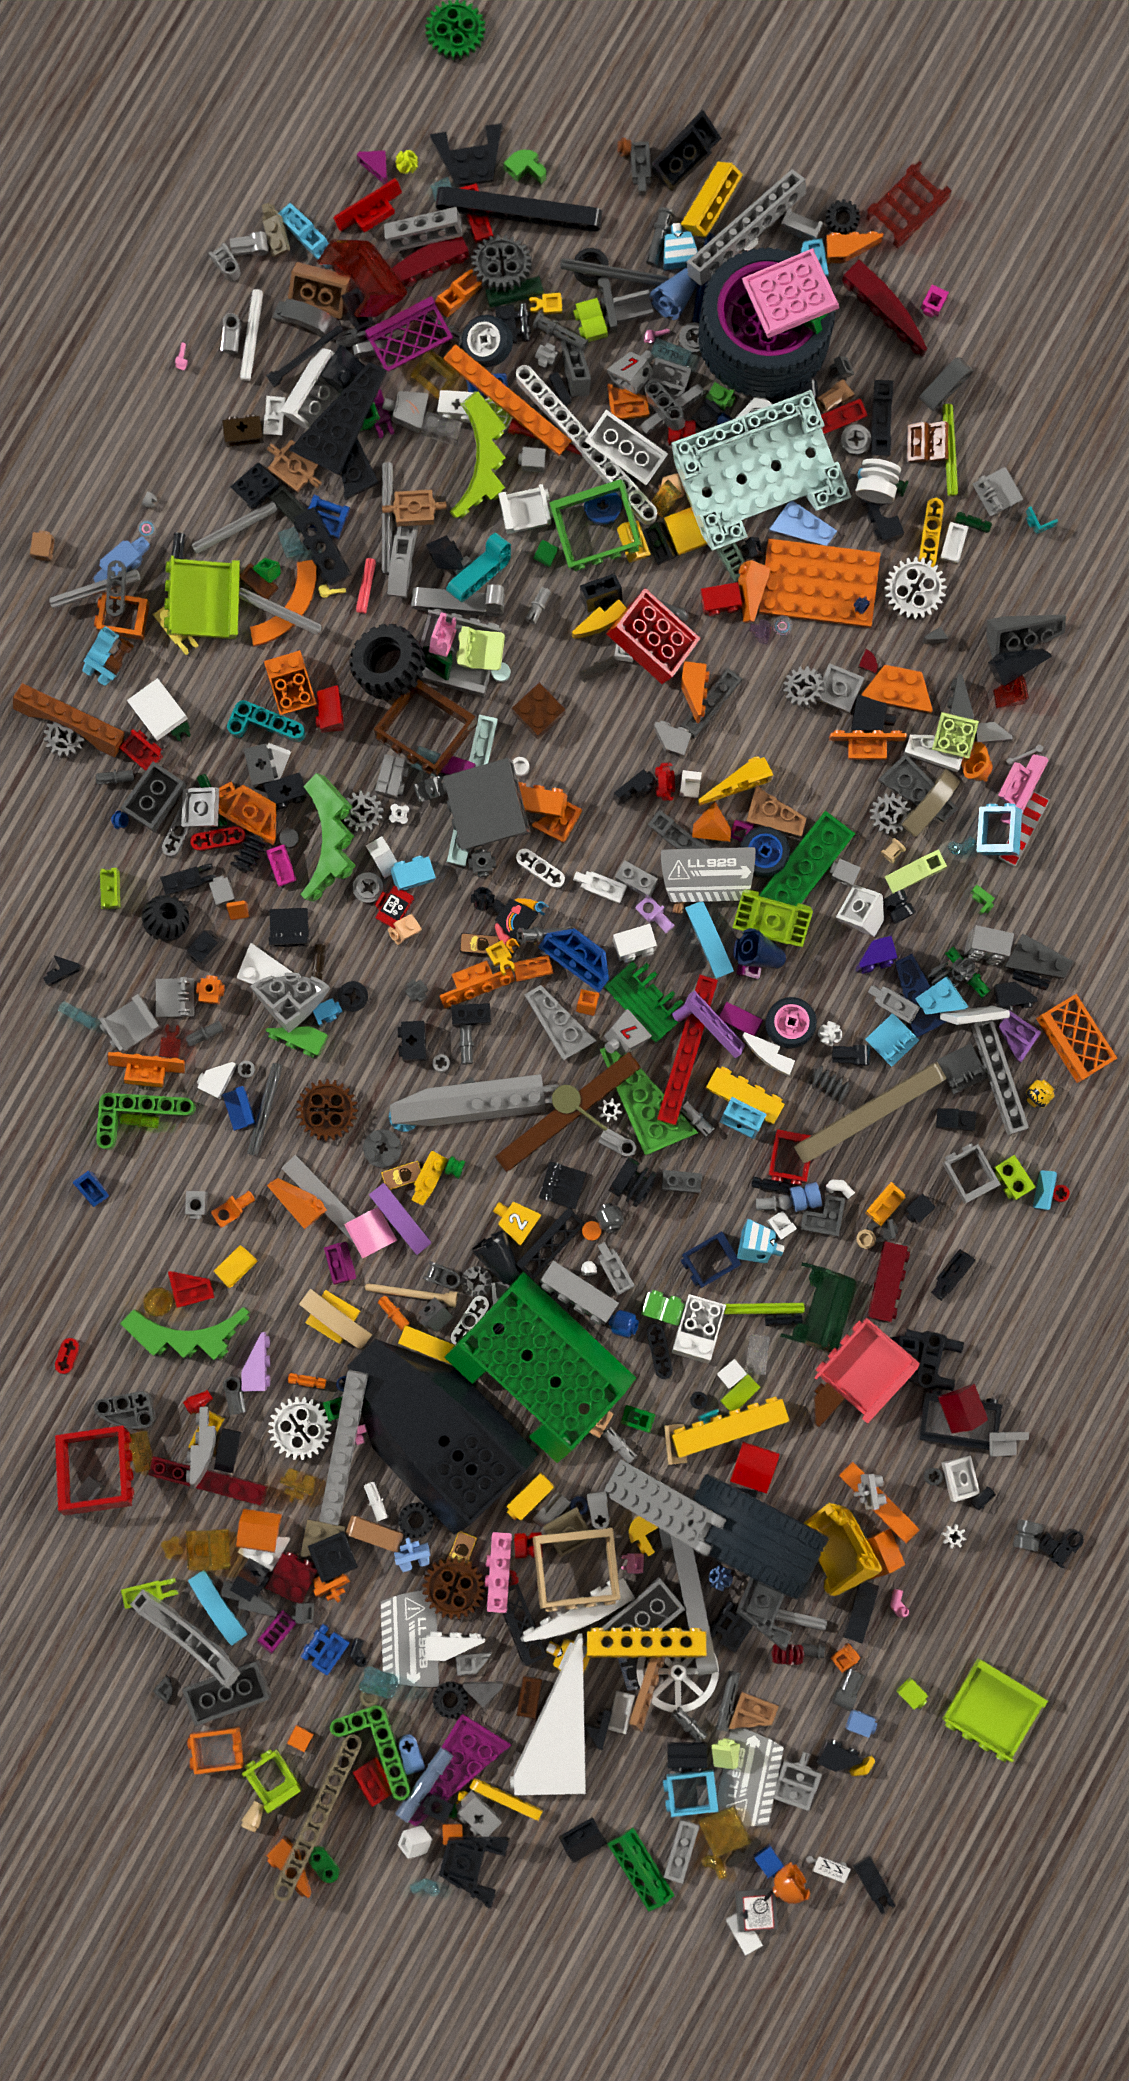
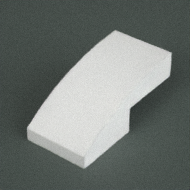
M266 396L263 434H283L285 414L281 412V409L286 402L285 397Z

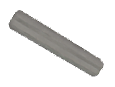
M779 1609L775 1619L820 1630H825L827 1627V1620L781 1609Z

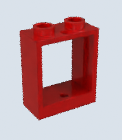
M778 1129L775 1131L768 1176L772 1177L771 1180L783 1182V1179L791 1180V1184L802 1185V1182H807L810 1161L804 1163L802 1176L775 1172L774 1168L780 1139L800 1143L811 1135Z

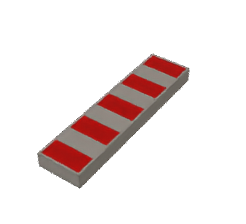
M1033 791L1022 813L1020 854L999 855V860L1016 867L1050 799Z

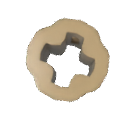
M894 838L892 843L885 850L881 851V854L893 864L895 862L894 859L901 852H905L906 848Z

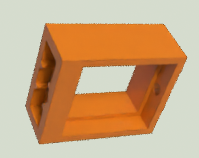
M102 592V597L98 598L97 608H99V615H96L94 620V627H96L98 633L106 626L104 621L107 592ZM125 595V603L139 605L134 630L112 626L106 627L121 637L144 640L150 603L145 598ZM111 596V599H115V601H117V599L121 600V596Z

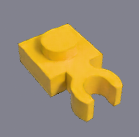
M561 293L542 294L541 300L537 297L529 298L530 303L537 304L536 307L530 308L531 313H537L540 310H543L544 315L562 313Z
M502 940L486 948V952L494 966L500 965L502 975L506 976L504 970L506 967H511L515 971L513 962L509 961L512 956Z

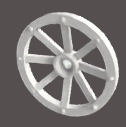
M651 1639L644 1645L645 1648L652 1645ZM716 1655L718 1672L711 1673L709 1685L704 1692L687 1677V1674H698L697 1668H687L694 1658H686L683 1662H681V1658H675L674 1662L669 1658H665V1663L669 1667L660 1668L658 1674L669 1676L653 1691L651 1703L668 1712H673L674 1710L678 1712L677 1707H681L684 1712H687L704 1704L714 1692L718 1682L719 1667ZM638 1658L636 1671L640 1688L647 1668H644L646 1658ZM677 1667H679L682 1670L681 1674L676 1675L674 1673ZM673 1680L675 1681V1705L665 1703L656 1698ZM682 1680L699 1696L696 1700L681 1705Z

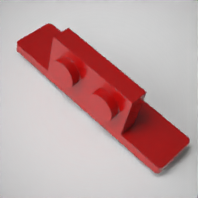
M396 179L391 180L335 215L333 219L338 230L341 232L352 224L357 223L365 233L395 214L394 208L389 201L402 194L398 181Z

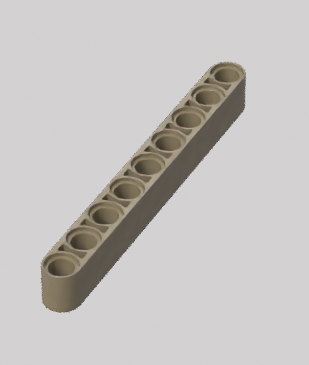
M938 1062L932 1063L796 1144L794 1148L803 1164L807 1163L947 1078Z
M348 1734L343 1738L274 1884L273 1895L279 1901H286L291 1897L360 1750L361 1740L356 1735ZM350 1738H355L357 1742L356 1747L353 1749H349L346 1744ZM342 1756H346L348 1759V1764L345 1767L338 1765V1759ZM336 1774L340 1780L337 1785L332 1786L329 1783V1779L332 1775ZM324 1793H329L331 1796V1800L327 1804L321 1802V1796ZM321 1812V1821L313 1822V1813ZM307 1830H312L314 1834L310 1841H305L303 1838V1834ZM300 1848L304 1849L305 1856L302 1859H296L294 1856L295 1851ZM290 1867L296 1869V1875L293 1878L286 1877V1870ZM280 1886L287 1887V1894L283 1897L277 1895V1889Z

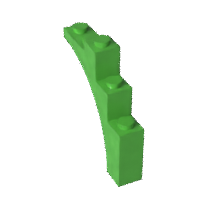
M318 773L304 786L318 810L322 826L320 859L310 883L301 893L305 900L313 902L318 900L322 896V892L335 882V878L343 880L348 878L356 867L342 851V849L350 845L354 835L340 821L348 816L349 810L353 806L324 775Z
M243 1307L231 1318L218 1325L193 1331L174 1330L161 1326L147 1319L137 1310H133L120 1324L153 1356L157 1354L161 1356L168 1347L166 1345L169 1343L183 1358L187 1356L191 1358L198 1351L196 1347L199 1345L213 1360L217 1358L221 1360L229 1352L227 1350L229 1345L224 1340H230L235 1335V1328L239 1324L243 1326L250 1319L248 1315L251 1312L246 1307Z

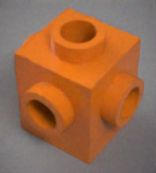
M206 975V978H201V983H197L196 994H199L198 1001L200 1003L220 1005V997L224 996L225 985H222V981L218 980L217 976ZM213 987V990L208 992L209 988Z

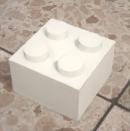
M650 924L613 935V943L619 961L624 960V963L634 961L635 957L642 955V957L653 955V952L656 951L657 944Z

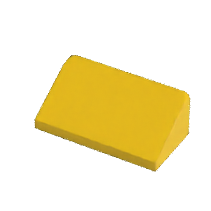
M638 520L636 524L643 547H640L638 552L632 554L625 552L628 562H634L651 555ZM629 522L622 523L617 527V532L623 546L635 542Z

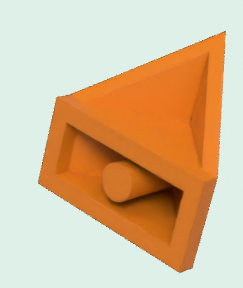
M714 801L693 824L692 838L730 842L731 828Z

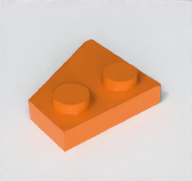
M607 384L610 411L620 420L649 417L648 401L645 395L634 394L626 389L622 390L613 387L612 384Z
M567 802L564 818L546 815L539 821H535L531 826L565 843L582 813V809Z

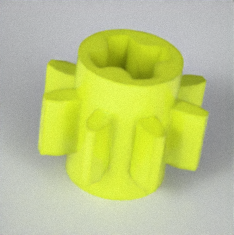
M407 150L404 153L400 151L396 156V168L403 174H408L409 171L414 173L419 163L417 155L411 150Z

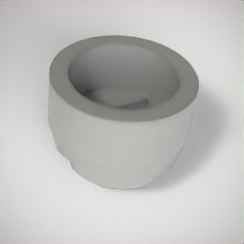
M147 491L141 505L153 508L155 504L152 501L157 502L156 496Z

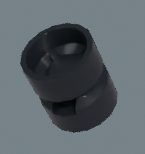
M904 889L883 899L884 907L886 910L891 911L890 917L894 924L916 913L913 905L907 902L908 896Z

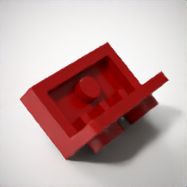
M132 729L130 731L132 734L119 748L146 771L153 761L158 763L163 758V755L160 753L162 749L154 742L150 744L146 741L148 737L142 731L136 732Z

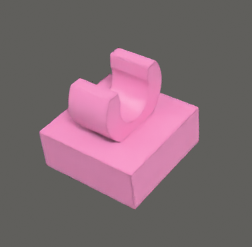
M365 1424L358 1426L355 1440L356 1445L365 1442L362 1434L367 1432Z
M628 1553V1555L622 1556L623 1559H627V1566H621V1569L627 1570V1573L631 1574L643 1573L644 1554Z

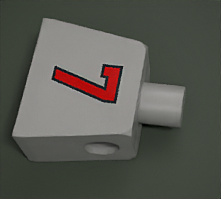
M648 350L641 356L629 352L609 367L607 371L614 384L637 394L653 375V370L649 363L654 359V356Z
M627 1009L605 1034V1038L608 1041L605 1044V1049L609 1053L617 1051L620 1055L624 1056L628 1052L644 1045L652 1036Z

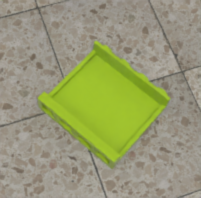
M171 555L170 560L166 561V573H169V580L165 581V591H168V598H165L164 609L168 610V617L164 618V628L167 629L168 635L236 639L238 635L240 561L232 560L231 563L183 560L174 559V556Z
M977 1658L942 1719L946 1722L945 1726L954 1732L956 1729L963 1732L962 1736L971 1742L973 1739L978 1741L980 1748L987 1752L990 1749L996 1752L995 1757L1005 1763L1007 1760L1013 1762L1012 1758L1039 1711L1042 1707L1045 1708L1048 1701Z

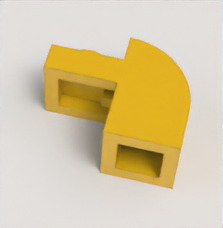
M639 1515L636 1516L629 1526L631 1543L639 1540L640 1542L637 1546L641 1553H646L648 1556L652 1555L655 1551L645 1535L659 1527Z

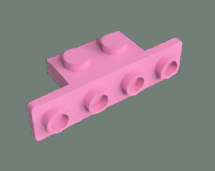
M1034 754L1026 768L1020 763L1014 762L998 796L1006 803L1016 804V807L1022 809L1023 813L1049 759ZM1003 813L1000 821L1010 825L1011 813Z
M492 1533L491 1555H487L486 1567H490V1573L485 1577V1587H489L488 1612H507L511 1533Z

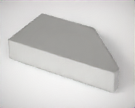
M995 722L978 724L976 731L977 742L988 743L1013 739L1011 734Z
M492 1652L456 1655L457 1676L477 1674L490 1658Z

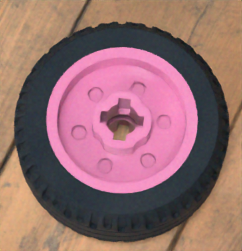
M786 997L780 999L772 1005L767 1013L765 1021L766 1031L771 1040L781 1047L790 1049L801 1047L815 1033L817 1026L816 1014L813 1008L800 998ZM788 1020L794 1021V1025H788Z

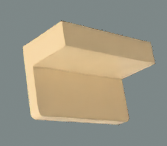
M684 1424L664 1425L668 1465L687 1463V1456L677 1457L670 1434L674 1433V1429L684 1427Z

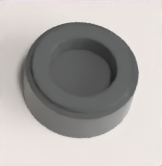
M284 829L280 834V842L282 845L285 844L286 848H293L299 842V836L294 829Z

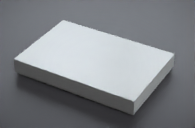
M158 678L127 700L157 741L188 719Z
M996 1006L940 1013V1019L956 1025L1010 1017L1009 1010Z

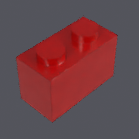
M738 582L701 588L700 590L704 615L717 616L720 612L724 611L735 613L742 607Z

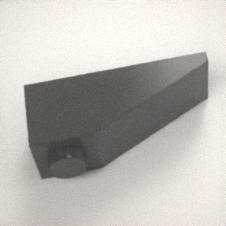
M562 340L561 348L570 396H589L591 377L584 353L581 349Z

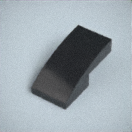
M222 1428L214 1465L215 1470L233 1473L242 1432Z

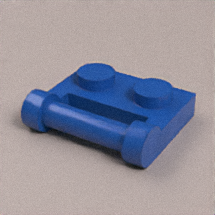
M314 495L308 509L320 506L340 513L338 518L318 511L331 536L339 539L350 507L345 505L342 507ZM311 525V526L308 528V529L317 531V529H316V527H315L314 525Z

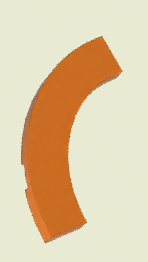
M313 560L297 562L296 586L285 608L302 616L313 598L317 580V568ZM274 616L264 623L251 626L253 646L263 645L277 639V637L293 628L295 624Z

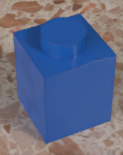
M770 1844L753 1855L768 1878L771 1876L774 1878L775 1874L784 1867Z

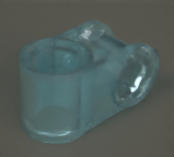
M366 1667L364 1669L363 1681L359 1683L361 1691L388 1699L395 1696L398 1686L396 1675L373 1667Z

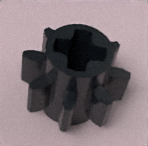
M479 887L474 890V894H471V903H474V907L477 910L485 911L492 907L495 895H491L490 889Z

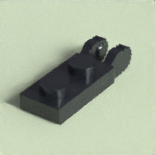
M212 863L160 877L165 895L176 894L213 881L216 875H208L201 878L199 874L200 872L211 870L213 868Z
M868 1856L854 1864L855 1871L881 1915L885 1913V1909L880 1904L878 1898L883 1895L886 1896L890 1907H896L889 1894L890 1891L871 1857Z

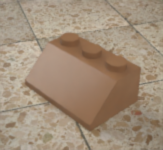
M297 262L291 272L288 299L307 303L325 311L334 318L342 319L345 305L340 295L349 292L351 276Z

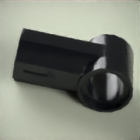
M833 1046L832 1063H853V1065L858 1066L870 1065V1046Z

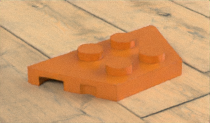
M884 665L861 694L891 706L930 714L933 710L923 674L919 671Z
M245 785L239 786L219 799L218 814L249 832L260 836L272 845L275 843L276 803Z

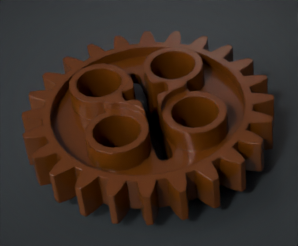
M326 1079L325 1084L319 1080L318 1086L312 1082L311 1090L305 1087L306 1095L300 1093L303 1101H297L301 1107L295 1110L301 1112V1114L296 1116V1118L303 1120L299 1125H306L305 1133L311 1130L310 1137L317 1134V1140L324 1136V1140L327 1142L329 1136H331L333 1141H335V1135L337 1134L343 1138L342 1132L349 1133L347 1127H354L351 1120H357L353 1113H357L358 1110L354 1109L353 1106L358 1103L351 1101L355 1095H348L350 1089L343 1090L344 1084L342 1083L337 1086L336 1080L332 1084H330L329 1079ZM318 1095L322 1096V1103L318 1106L314 1105L313 1098ZM340 1096L342 1103L339 1106H334L332 1104L333 1097ZM326 1105H328L330 1109H344V1112H328V1115H326L323 1111L311 1112L310 1109H325ZM321 1115L322 1122L319 1125L313 1124V1116ZM334 1115L341 1116L340 1124L333 1125L331 1123Z
M448 1555L446 1562L440 1558L439 1565L433 1562L434 1569L428 1568L427 1572L430 1575H424V1579L428 1582L422 1583V1587L427 1589L423 1590L422 1594L428 1595L425 1598V1602L431 1601L429 1609L436 1607L435 1614L441 1611L442 1618L449 1614L452 1620L453 1615L456 1614L457 1618L460 1619L461 1613L468 1617V1610L474 1613V1606H480L478 1600H483L484 1598L480 1593L486 1590V1588L480 1586L485 1584V1580H479L483 1573H476L478 1566L472 1568V1560L467 1564L465 1563V1557L458 1561V1555L455 1556L454 1560H451V1557ZM449 1571L453 1577L447 1579L443 1576V1572ZM460 1571L461 1574L451 1602L447 1603L456 1574ZM468 1578L471 1584L468 1586L464 1585L461 1579ZM443 1589L446 1592V1596L440 1597L436 1591ZM462 1596L465 1602L457 1603L455 1597Z

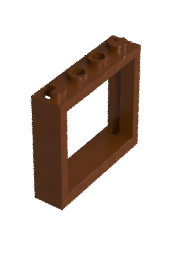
M418 679V684L415 688L412 687L408 694H402L400 698H397L374 728L376 739L380 743H387L395 753H402L414 765L416 763L419 764L427 774L431 775L432 773L438 776L477 725L476 716ZM416 693L465 724L435 764L386 733Z

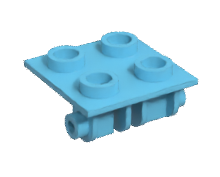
M893 1013L865 1039L891 1067L919 1041Z

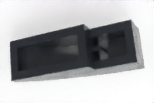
M867 1581L858 1585L843 1633L844 1638L863 1644L876 1601L878 1585Z

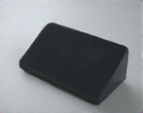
M657 522L642 531L658 565L678 556L663 522Z

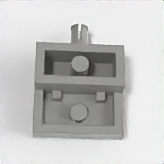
M803 1752L800 1763H793L783 1759L778 1774L774 1799L809 1811L822 1776L821 1772L807 1766L811 1754Z

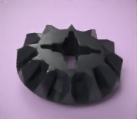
M350 981L340 987L337 996L338 1002L343 1009L349 1012L359 1011L365 1007L368 1001V992L361 983ZM355 989L356 996L361 999H354L351 1005L350 998L345 996V994H352Z

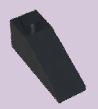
M1043 648L1004 652L994 656L988 664L996 681L1005 686L1046 661L1052 655Z

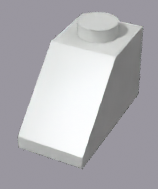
M230 1062L206 1070L205 1074L201 1073L199 1076L197 1088L221 1099L237 1064Z

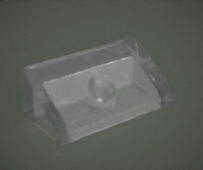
M750 1334L746 1373L766 1374L769 1336Z

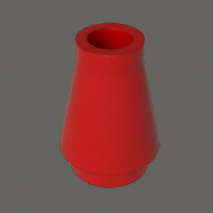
M205 1390L204 1392L187 1397L183 1404L188 1413L192 1415L198 1413L200 1407H204L213 1398L209 1391Z

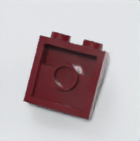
M287 1551V1554L283 1552L266 1589L295 1603H302L317 1573V1569L313 1562L306 1559L303 1562L297 1559L298 1555Z

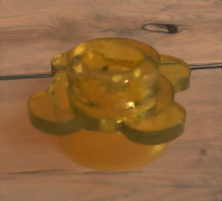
M173 1536L171 1540L162 1541L161 1547L164 1549L167 1559H171L176 1554L180 1555L183 1553V1548L180 1547L177 1536Z

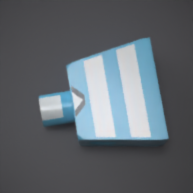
M675 223L671 225L672 234L665 235L664 270L687 268V261L698 252L692 233L690 231L683 232L682 225Z
M747 1219L742 1229L737 1259L767 1263L772 1254L782 1256L784 1245L774 1243L776 1236L774 1230Z

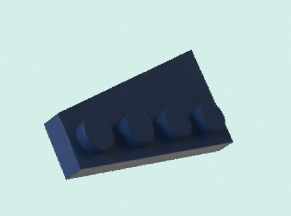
M912 953L895 963L904 997L919 1005L915 998L931 987ZM920 1007L911 1023L913 1034L918 1038L947 1021L940 1019V1013L925 1014Z

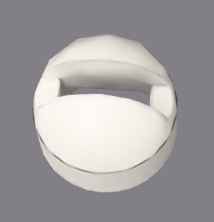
M592 1261L584 1262L581 1267L582 1275L591 1276L597 1274L596 1265Z

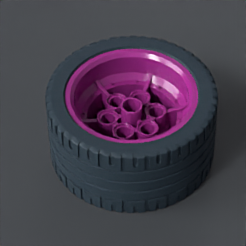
M767 247V249H750V251H744L742 254L738 253L733 258H729L727 262L721 264L720 268H717L705 288L698 330L699 349L706 366L710 368V372L718 380H721V383L738 393L742 392L744 395H752V397L760 396V398L779 397L782 394L787 395L791 391L794 392L799 387L805 386L806 382L811 381V378L815 377L825 361L835 322L836 310L829 312L820 321L822 330L818 334L801 324L800 333L791 328L786 333H779L767 338L753 304L746 303L743 306L741 305L750 299L742 278L796 256L797 254L794 252L790 253L788 250L783 251L779 248ZM732 325L739 328V330L734 333ZM750 330V331H753L754 333H753V334H749V333H747L746 331ZM764 339H769L771 342H765Z
M705 1474L699 1485L700 1488L697 1489L693 1501L726 1519L722 1529L713 1524L711 1525L703 1541L712 1546L708 1555L776 1591L794 1599H799L805 1588L804 1585L807 1584L810 1573L813 1572L815 1564L821 1556L820 1553L821 1551L823 1552L829 1538L749 1494L709 1474Z

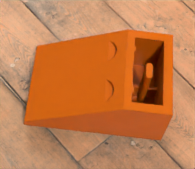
M300 650L264 661L280 716L317 705Z

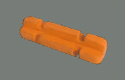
M290 1373L288 1383H298V1385L308 1387L317 1386V1388L324 1389L326 1379H316L313 1376H298V1374Z

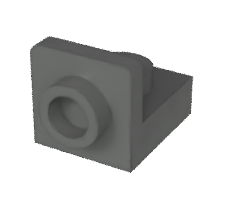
M439 776L414 784L419 802L445 794Z

